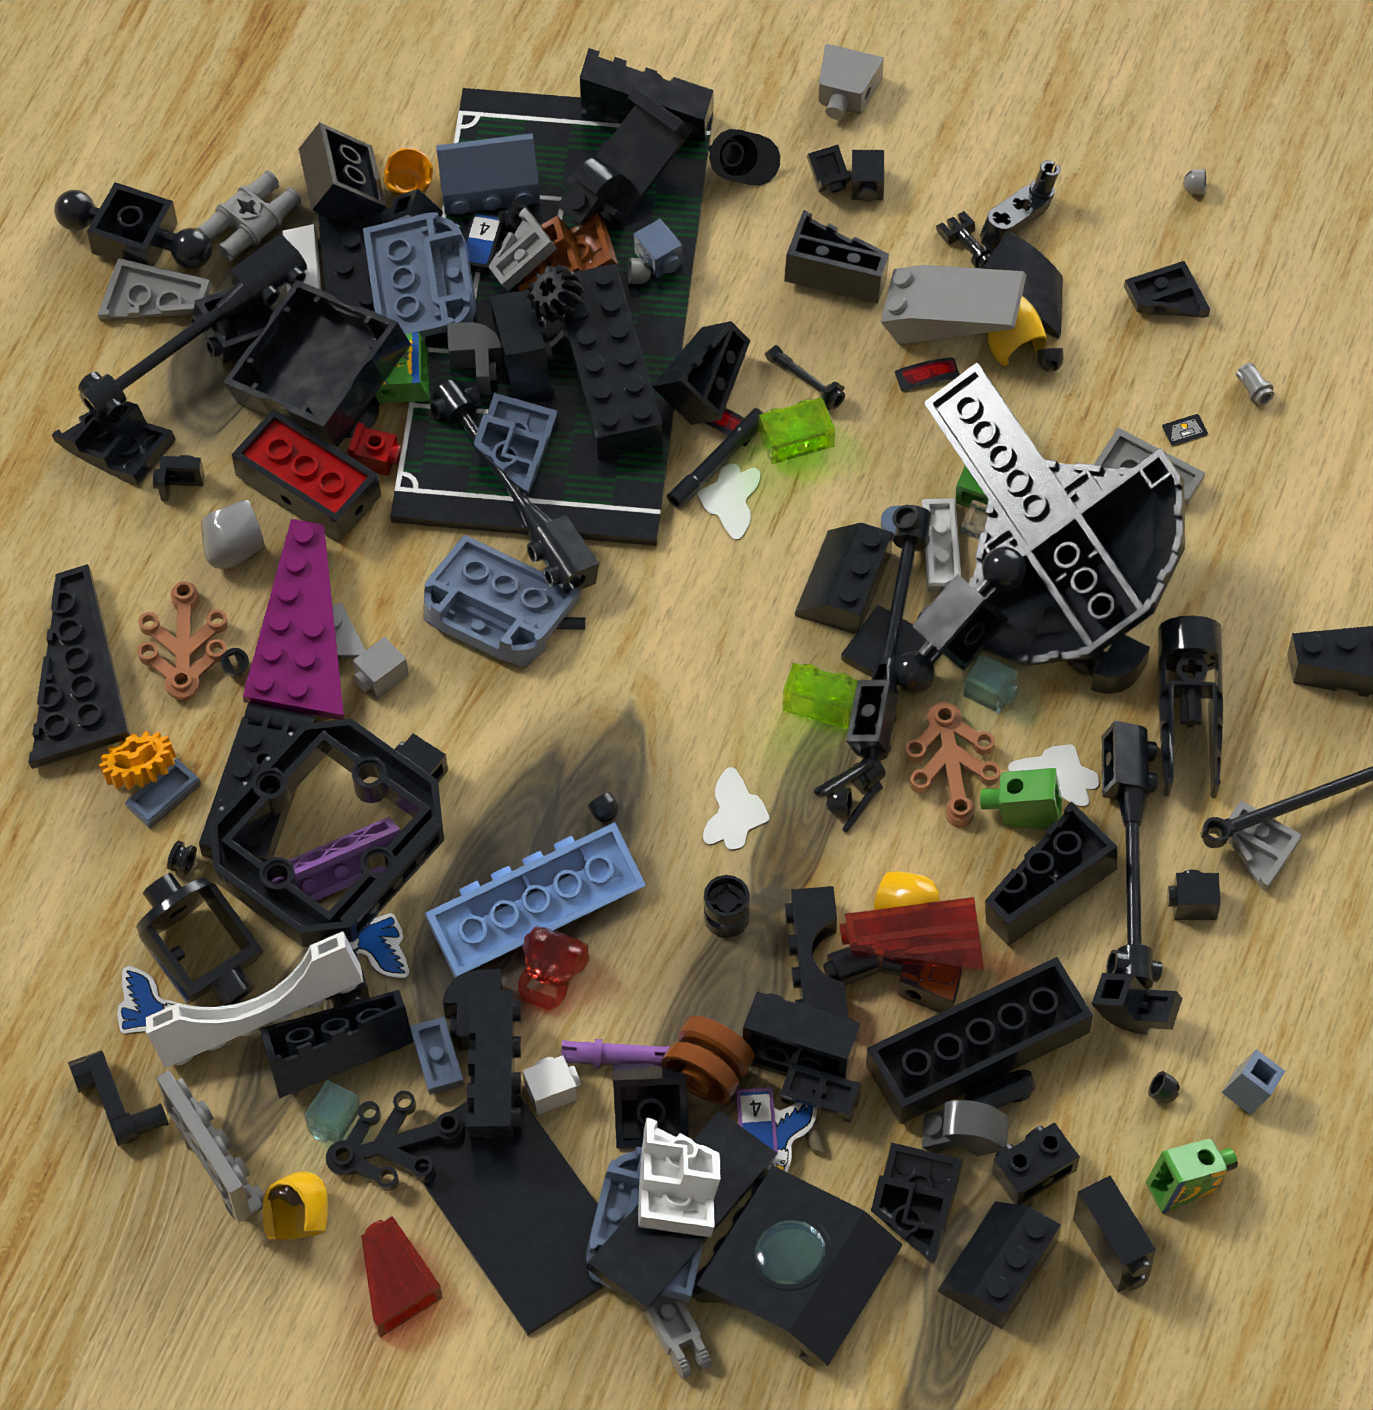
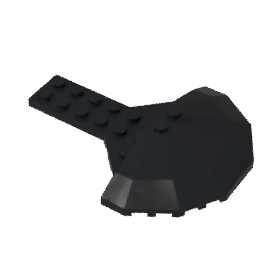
M978 363L974 364L924 402L989 499L986 514L988 515L984 532L980 534L975 555L977 563L974 576L970 577L969 584L974 588L983 578V560L995 548L1010 547L1017 550L1024 558L1026 564V573L1023 581L1014 589L1007 591L998 590L989 601L1009 620L984 647V651L1021 666L1090 659L1154 614L1185 550L1184 479L1161 448L1134 468L1120 467V469L1103 468L1101 465L1075 463L1073 465L1058 463L1054 460H1045Z

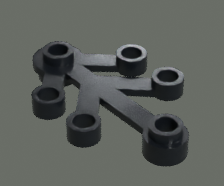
M400 1091L394 1096V1109L376 1139L362 1144L370 1127L376 1125L381 1120L379 1106L373 1101H366L360 1105L358 1109L360 1118L347 1139L333 1143L327 1150L326 1164L330 1171L336 1175L348 1176L356 1172L378 1183V1186L383 1191H392L397 1188L399 1176L396 1170L390 1166L378 1168L366 1161V1159L380 1156L412 1172L416 1179L426 1181L434 1174L432 1160L427 1156L415 1157L401 1149L436 1138L445 1144H455L465 1134L463 1120L457 1113L445 1112L438 1116L435 1123L397 1134L407 1115L412 1114L416 1109V1101L413 1094L409 1091ZM403 1099L411 1100L410 1105L407 1107L398 1106L399 1102ZM373 1109L376 1111L373 1117H364V1113L367 1110ZM447 1121L455 1122L454 1127L448 1130L442 1126ZM343 1152L350 1154L349 1158L345 1161L337 1160L338 1155ZM420 1164L429 1165V1169L424 1173L416 1171ZM387 1174L394 1176L390 1183L381 1182L382 1177Z

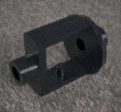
M168 873L154 881L144 890L143 895L153 908L136 926L139 938L187 1005L211 990L223 1006L233 1005L246 997L254 989L253 984L242 970L256 962L263 954V949L214 883L207 878H200L182 887L174 875ZM205 901L241 951L193 982L179 963L180 960L185 958L182 948L177 945L169 950L159 936V933L185 918Z

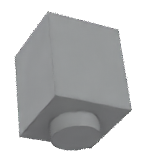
M385 636L353 660L354 681L362 691L366 692L369 690L376 699L409 676L406 658Z

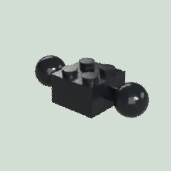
M114 182L100 208L95 207L92 198L81 190H68L62 193L55 202L54 214L62 227L71 231H79L89 226L87 235L92 254L115 262L120 258L155 266L164 249L170 251L175 262L186 269L200 268L211 257L212 243L203 231L197 228H186L177 234L173 233L178 222L172 200Z
M1010 547L993 549L983 560V578L974 588L957 574L953 580L944 584L939 596L932 604L925 607L919 613L917 621L912 627L928 641L919 651H907L895 659L897 688L907 694H919L926 691L933 683L935 677L934 663L942 654L962 670H965L1006 624L1009 618L989 601L998 590L1007 591L1014 589L1023 581L1026 573V564L1024 558L1017 550Z

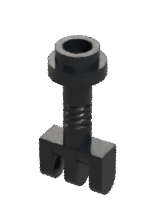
M965 211L957 214L959 222L955 217L947 219L948 227L943 222L936 225L938 234L948 245L959 240L973 255L971 263L975 268L982 269L994 252L991 246L986 245L982 247L970 234L975 231V222Z

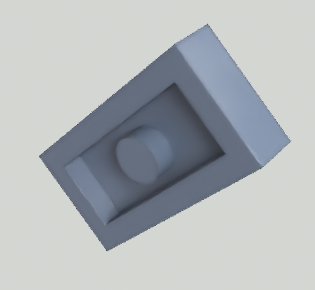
M445 1017L410 1026L429 1095L464 1086Z

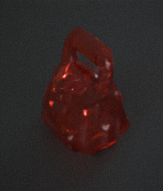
M538 925L531 932H528L524 937L523 946L526 967H524L518 982V992L522 1001L548 1011L560 1006L567 995L570 981L576 974L581 973L589 962L588 944ZM534 979L542 984L556 987V997L554 998L526 988L527 984Z

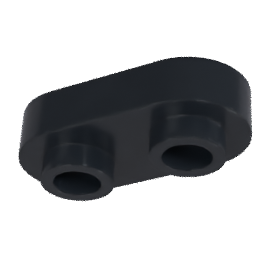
M1016 1070L971 1089L966 1093L965 1100L988 1104L999 1110V1107L1010 1102L1017 1103L1028 1099L1031 1096V1092L1035 1090L1036 1085L1031 1071Z

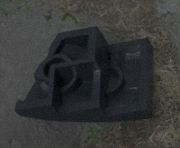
M1007 231L982 269L1024 271L1026 280L1022 296L1037 311L1045 333L1059 339L1062 326L1063 276L1040 251L1022 238Z
M128 401L123 403L125 410L116 419H110L106 415L98 420L90 412H87L79 417L80 423L63 433L58 429L52 434L56 443L75 456L110 475L139 485L176 440L172 430L147 423L138 404Z
M891 1142L884 1175H879L871 1212L929 1261L936 1262L964 1160Z

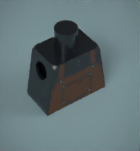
M910 938L906 956L885 951L881 973L900 977L898 995L901 998L941 1013L955 1005L966 960L968 942L963 940Z

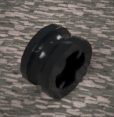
M178 840L170 851L167 869L170 871L178 869L179 874L186 876L194 864L197 848L193 845L185 847V843Z

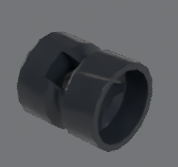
M732 875L717 876L709 881L703 896L706 927L711 933L719 937L730 938L739 935L748 926L750 917V894L747 885L743 880Z

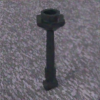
M774 345L765 353L769 362H777V365L784 370H789L821 393V400L819 402L821 407L827 410L831 408L836 409L844 401L845 393L843 391L845 387L843 385L833 382L825 386L794 363L792 358L783 354L779 346Z

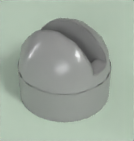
M1206 169L1191 170L1185 175L1183 185L1188 193L1206 195Z
M630 258L627 270L628 284H644L651 277L650 264L640 258Z

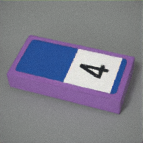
M772 1087L737 1090L739 1125L776 1151L778 1155Z

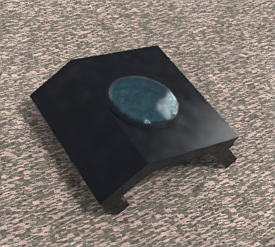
M772 1165L767 1175H764L755 1182L751 1189V1197L745 1206L741 1207L733 1216V1225L728 1233L715 1244L712 1258L696 1274L691 1297L698 1303H723L748 1315L789 1338L802 1350L798 1357L807 1365L828 1366L903 1244L866 1211Z

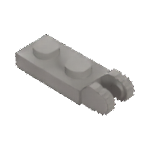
M660 1295L644 1314L667 1355L670 1354L671 1362L679 1376L684 1379L691 1375L690 1365L681 1350L689 1345L701 1369L704 1370L711 1367L710 1355L701 1340L702 1334L685 1303Z

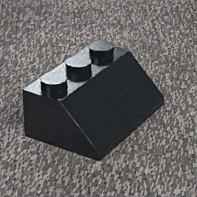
M319 122L299 147L311 209L321 217H329L338 222L383 211L386 208V203L372 145Z
M861 522L828 530L795 610V616L856 634L864 624L891 556L893 532Z
M757 991L743 1026L742 1038L755 1053V1061L752 1064L754 1067L787 1076L791 1062L848 1079L859 1042L861 1023L854 1021L846 1015H833L820 1011L810 1004L800 1005L787 1001L774 993L765 994Z
M995 1201L942 1282L938 1292L1002 1329L1058 1242L1061 1224L1030 1206Z

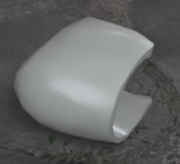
M249 500L240 501L211 512L201 521L202 543L206 561L214 568H233L265 548L263 535Z

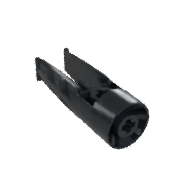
M1178 616L1162 622L1158 627V705L1162 764L1165 780L1163 794L1166 797L1170 796L1174 781L1173 698H1180L1181 724H1185L1187 727L1202 724L1201 699H1209L1210 795L1212 798H1216L1221 784L1220 771L1223 739L1221 624L1214 619L1204 616ZM1166 669L1175 672L1174 681H1169L1168 684H1166ZM1214 669L1215 682H1205L1207 671ZM1188 673L1193 674V678H1189Z

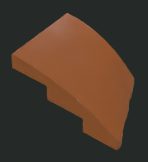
M596 213L585 226L578 224L570 229L557 215L542 224L541 227L557 249L525 276L524 283L519 284L518 290L529 289V293H531L532 290L529 284L535 283L538 279L536 273L544 274L547 266L555 268L561 265L570 271L577 272L615 263L618 265L605 220Z

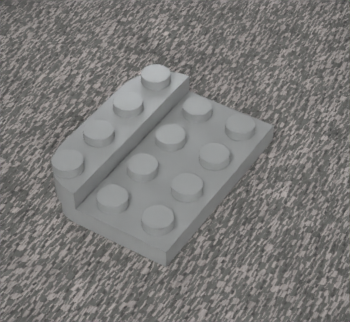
M169 1070L157 1076L156 1079L169 1116L180 1130L181 1139L187 1149L190 1147L193 1149L219 1190L223 1205L229 1215L233 1214L239 1224L263 1209L264 1196L262 1190L258 1185L252 1188L246 1177L250 1176L247 1167L240 1157L233 1159L228 1149L232 1147L231 1143L221 1128L216 1131L213 1128L210 1120L214 1118L203 1100L197 1103L183 1079L181 1078L176 1081Z

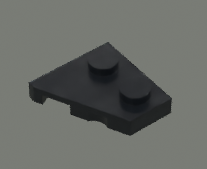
M1185 261L1125 280L1124 288L1136 312L1201 318L1209 316L1210 307Z

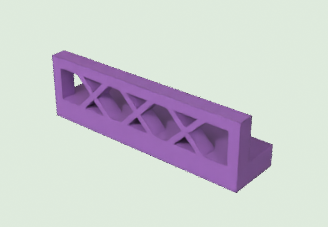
M387 817L289 859L295 870L298 889L314 901H317L352 886L362 875L360 859L363 853L370 847H387L401 832L400 828L390 817ZM384 866L374 867L371 871L374 873H380L385 871L387 868ZM277 877L271 883L280 884L286 881V878Z

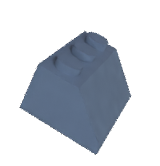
M533 133L436 145L445 215L510 207L511 201L514 199H521L525 206L540 203Z

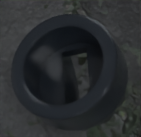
M1063 348L1037 350V360L1043 370L1049 372L1051 365L1053 371L1061 368L1064 359Z
M240 648L226 650L221 659L223 671L230 676H240L246 672L249 664L246 652ZM230 656H235L240 668L239 671H234L229 660Z
M839 788L827 795L826 807L832 814L850 816L852 810L851 788Z
M607 792L592 800L588 804V808L598 821L608 822L616 817L618 804L613 794Z
M1161 1071L1151 1081L1148 1095L1162 1103L1173 1102L1179 1095V1082L1170 1074Z

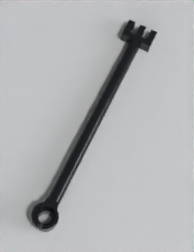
M1373 766L1233 819L1211 817L1204 822L1200 833L1201 838L1207 847L1220 848L1227 843L1229 837L1238 831L1373 781ZM1209 834H1216L1219 838L1212 837Z

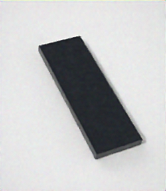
M721 1111L714 1115L693 1140L696 1144L704 1145L719 1153L720 1182L714 1197L713 1232L777 1156L776 1151ZM637 1205L590 1259L586 1269L646 1313L709 1237L638 1227Z

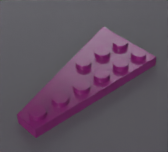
M291 519L243 693V701L245 703L253 702L298 713L342 720L344 719L324 525Z

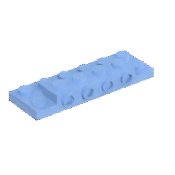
M614 822L574 841L572 836L567 837L553 845L556 851L543 856L541 851H538L522 859L524 866L514 871L511 870L510 866L502 868L490 875L493 881L480 886L478 881H475L459 889L461 896L426 912L424 915L454 977L456 978L465 972H469L645 887L646 884L616 823Z

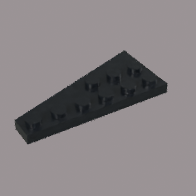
M386 207L381 212L339 222L329 217L318 215L325 291L332 294L335 298L346 304L363 307L375 312L363 228L387 223L391 208Z
M88 564L55 575L51 603V626L47 630L46 641L48 646L46 656L43 658L37 699V705L39 706L37 722L33 726L32 733L34 737L33 750L29 754L28 761L32 769L126 740L125 738L131 736L96 587Z

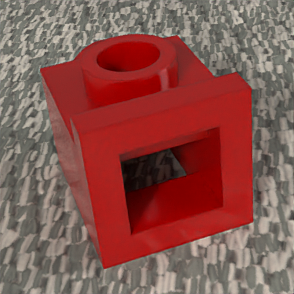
M358 422L348 447V456L373 472L388 476L392 465H397L399 462L401 445H398L395 434L366 428L364 423Z

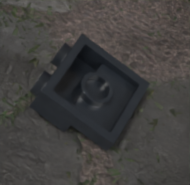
M230 289L195 300L191 324L214 309L215 305ZM262 302L256 307L252 306L226 319H221L203 332L207 338L205 344L209 355L212 358L218 356L222 364L241 358L249 345L265 329L273 313L270 306H266Z

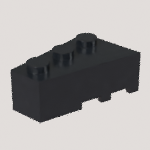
M1373 626L1292 633L1287 654L1294 684L1337 691V688L1356 691L1358 696L1369 697L1370 694L1373 695Z

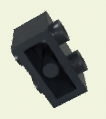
M1054 1122L1045 1128L1043 1126L1034 1128L1026 1135L1024 1141L1015 1146L1008 1144L1001 1148L995 1154L992 1173L1013 1203L1021 1205L1076 1172L1080 1156Z

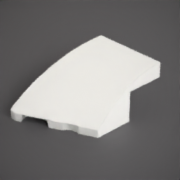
M647 1118L644 1127L640 1167L638 1227L711 1237L714 1230V1197L720 1182L719 1153L704 1145L696 1144L691 1138L681 1133L675 1137L657 1128V1121Z

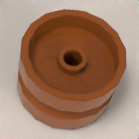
M690 1016L678 1032L679 1042L671 1044L661 1060L662 1067L686 1074L687 1091L715 1104H726L730 1102L739 1087L738 1078L745 1076L755 1061V1053L741 1036L721 1023L703 1016Z

